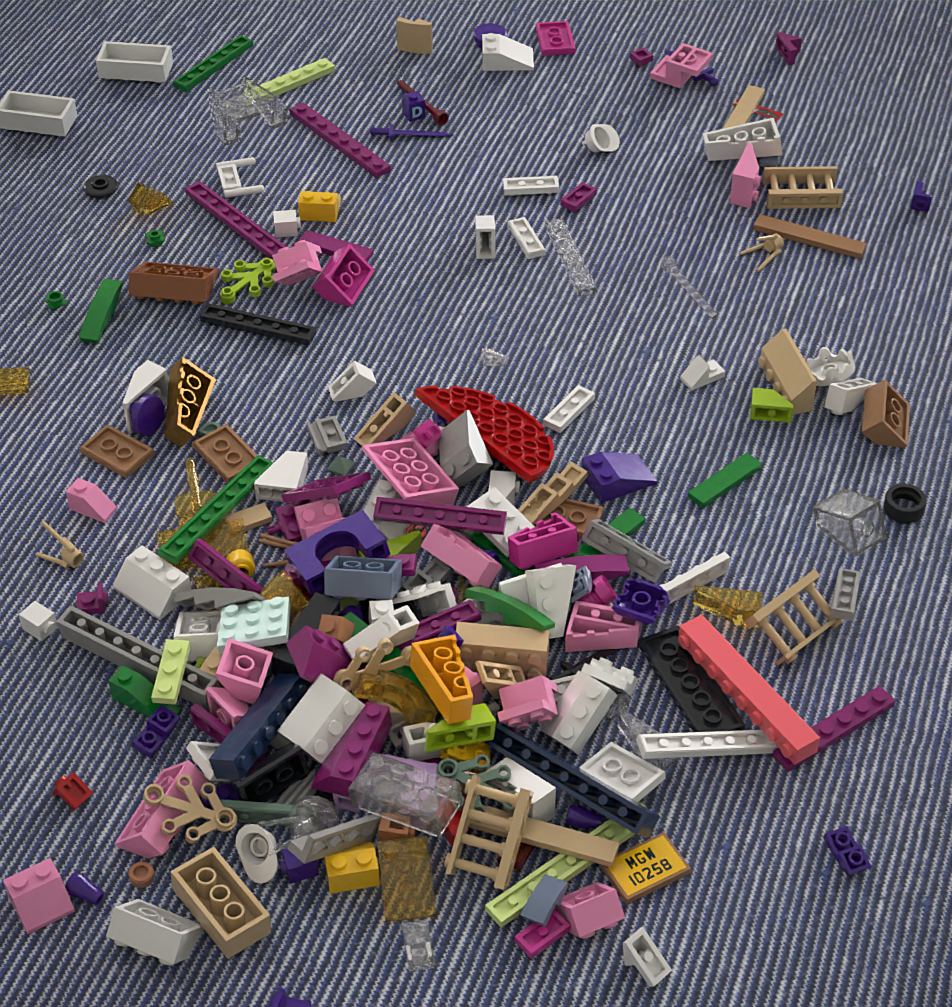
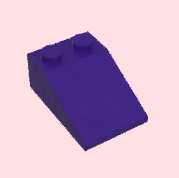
M598 452L582 458V468L588 471L589 475L585 482L600 503L657 484L656 478L638 454Z

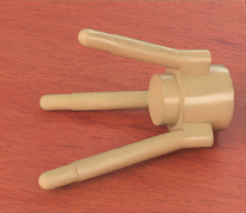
M777 233L756 238V241L765 242L740 252V255H744L763 247L766 251L773 252L757 268L758 272L776 255L782 253L781 248L784 246V241Z
M41 521L46 530L65 547L61 551L63 560L39 552L35 555L57 563L66 569L69 566L73 568L78 567L84 560V554L66 537L62 538L45 521Z

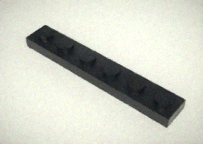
M209 303L206 304L199 315L202 322L304 345H310L316 335V327Z

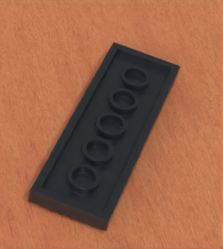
M679 625L638 639V647L693 732L745 730V723L718 683L708 676L707 671L694 661L692 655L686 649L680 646L678 642Z

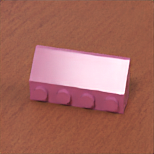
M187 760L163 769L153 784L161 786L165 795L189 802L185 793L178 790L176 786L178 778L181 775L190 776L192 786L198 797L201 796L200 789L208 779L192 762ZM185 780L180 781V784L183 786L189 785ZM151 794L149 795V798L151 800H156L157 796ZM142 800L114 845L148 859L158 855L162 856L169 849V842L172 837L182 828H177L173 835L166 836L161 831L163 821L174 819L185 814V812L161 804L149 806ZM165 825L167 830H173L172 825Z

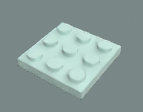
M275 597L271 600L252 601L247 604H232L223 607L217 642L219 654L224 652L228 638L255 647L286 643L289 636L290 598Z

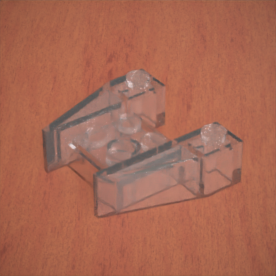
M242 76V84L216 93L209 87V104L216 136L224 146L240 141V124L238 122L261 115L271 129L286 125L287 107L279 97L246 76Z

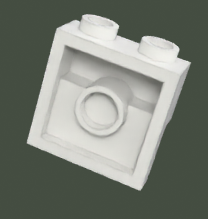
M600 657L599 661L592 658L590 665L584 663L581 672L595 678L607 687L631 697L638 682V679L633 676L634 671L621 666L620 670L612 667L613 662Z

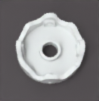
M822 347L817 358H808L806 361L817 380L816 386H829L832 383L842 382L848 379L855 371L852 351L847 353L844 349H841L838 355H833L828 348Z

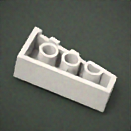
M774 118L703 133L708 161L740 159L748 143H752L756 157L782 155L781 138Z

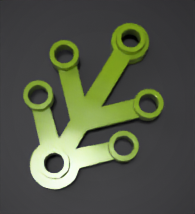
M264 258L258 263L247 264L244 260L235 261V271L241 273H232L231 270L225 269L221 272V279L224 282L231 280L240 281L232 287L222 288L220 299L224 304L234 303L236 301V293L249 283H251L249 295L251 297L260 296L261 289L258 285V277L261 274L264 275L262 277L264 287L269 288L274 285L272 276L276 269L274 260ZM245 270H254L253 272H243Z

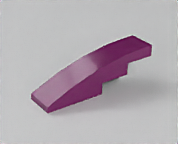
M586 555L535 564L536 569L546 568L559 563L562 565H576V570L586 566L590 570L592 581L600 575H603L606 580L630 574L626 555Z

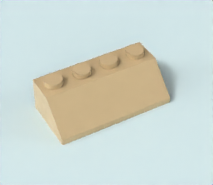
M782 329L761 348V356L758 358L759 366L766 373L767 381L771 382L773 390L794 405L792 415L810 412L813 410L817 380L787 329Z

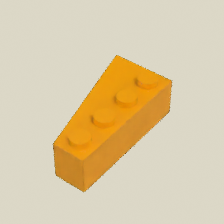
M455 634L412 643L409 664L447 724L470 720L473 694L468 677L465 675V666L460 658L461 653L456 644Z

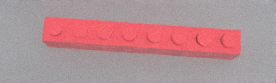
M702 614L679 626L678 642L680 646L692 655L694 661L707 671L708 676L721 686L725 694H729L736 702L738 708L745 711L753 724L761 728L768 740L777 745L784 757L789 758L795 765L817 753L820 737Z

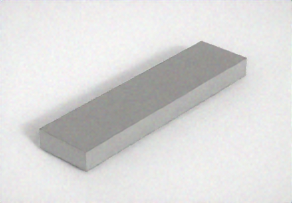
M839 568L830 617L853 621L861 572Z

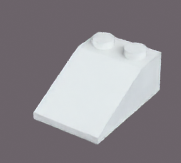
M482 34L483 71L534 70L533 48L500 34Z
M149 360L134 371L123 400L127 430L130 434L133 433L132 414L129 412L132 403H137L146 394L159 397L164 405L167 403L169 385L167 369Z
M220 610L179 612L174 640L190 642L188 664L195 663L198 657H204L206 660L211 651L217 646L221 619Z

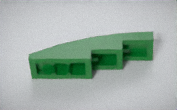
M103 279L83 322L79 335L80 341L100 343L103 330H107L110 316H114L123 281Z
M480 586L466 589L465 598L485 601L484 610L504 614L503 623L542 631L555 628V622L517 598Z

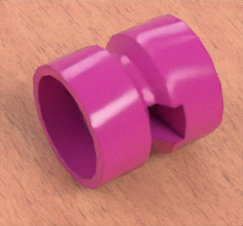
M600 575L592 581L591 592L578 600L609 606L615 601L617 594L606 578Z

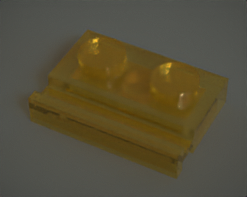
M29 367L0 369V395L29 393Z

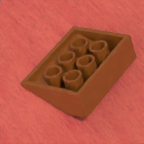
M145 261L129 272V295L135 296L136 299L154 297L156 301L173 299V302L182 303L186 300L192 301V304H203V302L210 298L219 274V268Z

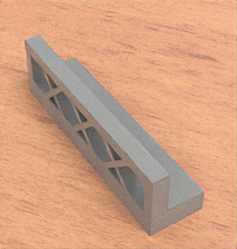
M600 519L591 520L581 538L582 541L606 555H626L629 568L655 584L658 583L664 570L670 568L672 564L670 560Z
M374 813L291 840L287 849L301 862L306 864L365 842H370L373 839L381 816Z

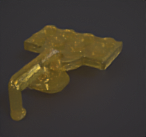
M191 457L185 462L188 478L186 482L189 484L190 493L180 494L174 502L176 515L180 518L178 528L156 531L159 549L216 495L211 490L199 491V478L197 477L195 461ZM243 518L220 522L202 539L225 558H227L229 553L237 549H244L249 552ZM189 553L177 565L164 559L177 569L197 567L195 563L187 558Z

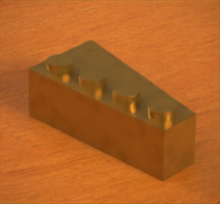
M184 357L170 368L164 437L179 447H183L195 436L216 381L215 378Z

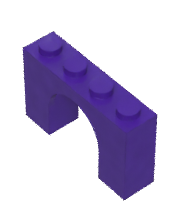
M363 509L284 550L290 567L311 596L315 592L318 593L325 589V568L321 564V560L333 549L344 546L354 547L368 558H385L391 555L385 537Z

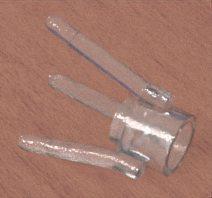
M303 813L295 817L259 822L257 825L260 827L298 822L294 826L296 836L270 850L268 855L271 856L287 848L291 840L319 832L320 828L316 819L313 816L307 818L306 814Z

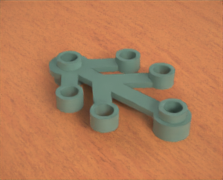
M480 754L474 759L459 763L453 759L446 758L437 765V776L448 785L451 796L450 806L454 811H461L465 804L464 797L459 794L457 781L466 785L468 779H472V776L464 773L465 771L475 768L479 771H486L490 767L487 755ZM481 760H485L487 762L485 765L478 764V762ZM500 765L497 769L479 773L476 776L482 778L480 785L493 788L485 783L497 779L501 782H507L511 778V770L506 765ZM447 769L453 770L451 774L444 773ZM501 771L508 772L506 776L499 775ZM509 791L508 793L515 794L516 791ZM477 795L474 810L486 813V809L482 806L480 797ZM455 800L462 801L460 805L453 804ZM495 800L503 804L505 811L514 813L515 808L510 807L509 803Z

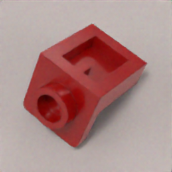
M73 772L68 777L65 775L61 776L54 783L55 789L52 795L55 798L59 795L75 811L94 792Z

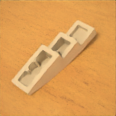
M570 462L560 474L556 472L545 485L541 483L518 511L533 525L536 524L537 521L546 517L562 504L589 476L588 471Z

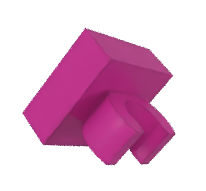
M431 419L424 421L412 431L424 449L431 446L442 436L440 433L441 429Z

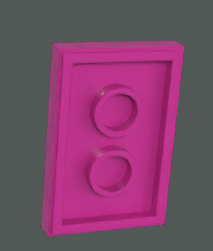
M568 21L536 23L535 28L542 56L575 54L576 48Z

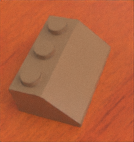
M886 380L865 390L862 433L874 444L905 448L908 446L910 403Z

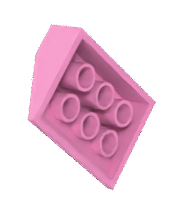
M416 438L362 445L361 449L404 500L454 505L459 488Z

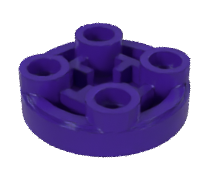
M494 23L481 24L473 31V38L479 48H482V34L493 33L507 37L506 29Z
M146 394L137 403L131 404L129 412L132 414V431L143 436H150L160 428L165 409L163 401L159 397Z

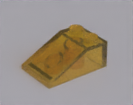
M427 836L377 841L385 922L436 917Z

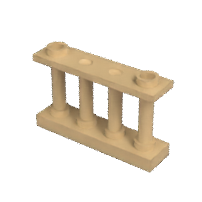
M837 166L764 167L763 184H771V189H768L767 209L841 208L843 191L833 187V183L836 182ZM825 183L826 189H816L815 184ZM778 184H789L790 189H779ZM796 184H807L808 189H797Z
M815 569L743 622L748 629L755 625L759 628L762 627L780 650L783 657L775 662L777 666L784 661L788 665L798 657L796 652L828 627L831 626L835 629L844 622L843 619L830 617L831 607L814 587L816 586L814 581L820 577ZM800 591L808 592L830 620L823 626L818 623L800 600ZM788 602L794 605L814 631L812 635L808 638L803 635L785 612L784 603ZM769 614L777 615L799 643L795 648L790 650L769 623Z
M472 775V779H468L465 786L466 801L451 853H448L445 858L444 867L447 868L446 873L450 875H455L458 868L492 878V881L495 882V888L508 890L534 792L520 788L519 793L511 794L480 785L482 778ZM477 795L512 804V807L515 808L513 817L506 819L474 810ZM470 820L504 828L508 832L506 842L501 844L467 834ZM467 844L499 853V856L502 857L499 867L492 868L460 859L463 845Z

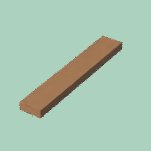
M759 214L753 225V230L770 235L777 233L785 239L861 259L867 243L762 214Z

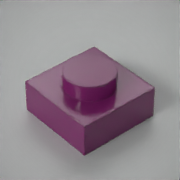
M644 47L630 52V59L639 66L653 61L654 55Z

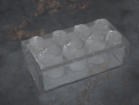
M375 752L371 754L349 787L353 807L438 838L441 837L463 801L460 782Z

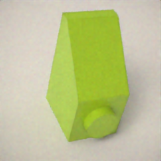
M753 388L750 419L791 423L794 405L773 389Z

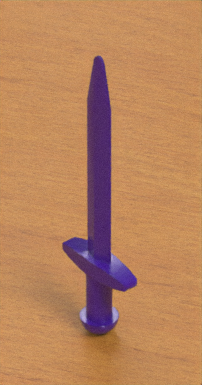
M665 49L669 56L674 53L671 50ZM713 68L702 70L697 77L693 76V81L705 79L713 87L719 83L717 77L711 76L714 72Z
M390 124L389 128H375V126H372L369 130L372 136L389 135L390 140L393 139L394 134L453 136L451 133L394 130L393 124Z

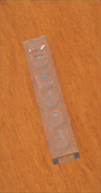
M564 219L545 221V228L578 297L597 294V286Z

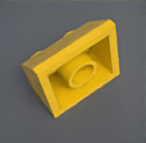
M301 191L298 200L300 220L336 222L341 196L338 193Z
M372 841L324 857L330 894L380 886L378 862Z

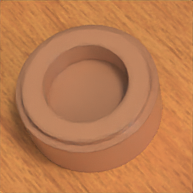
M147 862L133 864L128 872L131 884L138 888L149 886L155 878L154 869Z

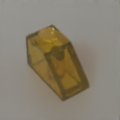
M140 182L137 183L127 199L134 211L140 214L144 212L149 215L171 205L173 202L163 192Z

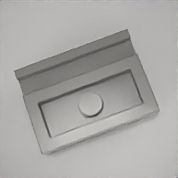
M336 416L318 419L315 423L311 424L307 422V429L318 455H322V452L326 451L331 453L348 449L346 438Z

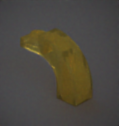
M379 669L377 675L360 673L352 690L356 698L379 700L395 707L403 715L407 726L424 722L433 723L438 713L436 705L421 687L393 672Z

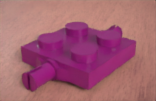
M305 500L304 503L297 505L291 503L275 508L278 524L266 527L267 534L272 535L281 532L288 541H302L294 507L310 503V500Z

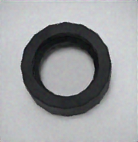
M901 483L895 484L888 489L884 500V511L888 517L899 523L907 524L922 518L926 507V495L920 488L912 484ZM895 499H908L917 506L903 508L893 501Z

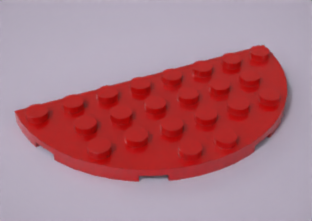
M437 385L416 388L414 396L420 399L423 404L433 409L438 415L445 418L449 423L466 410H470L487 451L494 458L504 463L510 470L521 476L523 480L529 483L542 477L549 469L554 455L552 439L543 432L544 427L522 408L511 402L505 404L495 400V395L471 388L450 386L449 389H438Z

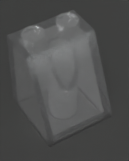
M843 488L812 506L816 526L853 557L859 556L887 539L881 503L878 499Z

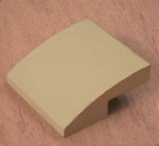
M402 17L396 20L397 49L419 54H431L433 52L432 23L421 19L411 21Z

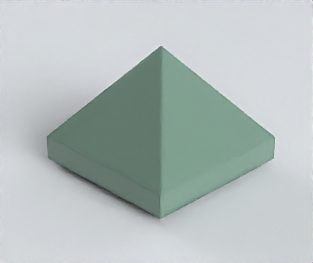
M336 456L327 468V471L340 476L348 475L354 467L355 461Z

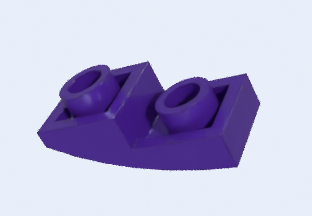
M161 705L147 720V726L132 741V747L151 759L173 732L180 721V716Z
M848 826L825 833L823 838L848 876L872 867L861 844H856Z

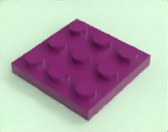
M368 471L317 479L281 496L283 503L292 502L293 505L304 503L308 499L310 502H317L322 500V497H327V500L339 498L341 494L352 492V489L364 487L363 483L371 480Z

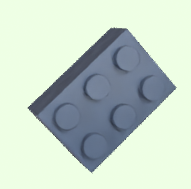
M336 555L324 569L325 595L332 596L335 599L354 597L355 600H366L368 598L376 599L377 601L392 600L402 586V560Z

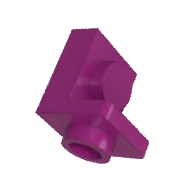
M97 583V591L77 593V609L89 615L105 613V604H109L108 590H103L102 583Z

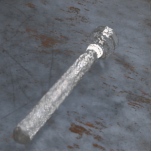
M672 256L665 257L660 264L661 268L666 273L673 274L711 319H716L717 313L677 269L676 260Z

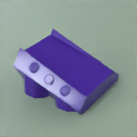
M630 579L625 582L623 594L616 597L612 609L618 615L648 625L658 619L670 603L668 592L661 586L640 579Z

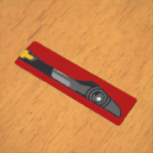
M737 99L732 106L736 107L740 99ZM759 105L754 111L756 114L774 118L777 121L783 116V113Z

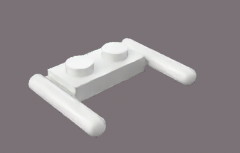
M254 157L216 163L225 198L264 191L263 185L241 187L236 167L254 165L256 163Z

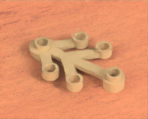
M383 638L378 642V648L372 657L371 652L366 646H360L356 649L355 656L348 668L337 671L333 681L347 691L354 690L366 695L370 702H377L381 698V692L376 686L369 687L359 682L364 679H370L388 687L392 694H399L403 690L401 681L398 678L392 679L382 673L405 665L410 667L411 646L405 647L400 657L383 663L380 662L384 655L390 654L394 648L388 638ZM385 644H389L387 648L382 649ZM362 652H366L364 656L360 657ZM369 660L363 670L357 671L362 662ZM395 684H399L397 688H392ZM372 692H376L374 696H370Z
M181 775L177 780L176 786L178 790L185 793L189 802L165 795L163 788L157 784L147 786L144 791L143 800L147 805L158 806L161 804L185 812V814L174 819L163 821L161 831L166 836L173 835L177 828L199 818L210 820L199 827L192 826L187 829L185 839L188 843L194 844L199 841L201 836L216 829L221 832L231 831L237 823L235 812L230 808L223 807L215 792L214 784L210 782L202 785L200 795L202 798L209 800L213 810L203 806L192 786V779L188 775ZM185 780L189 785L183 786L180 784V781ZM209 788L212 790V793L207 794L204 792V789ZM154 794L157 796V799L151 800L149 795ZM220 818H226L228 820V823H222L220 821ZM165 825H172L173 830H167ZM195 832L197 837L191 838L189 833Z

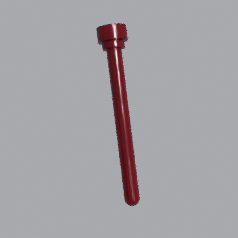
M399 80L397 82V85L407 94L415 92L404 81ZM425 100V109L433 115V120L440 126L446 124L449 115L443 110H437Z

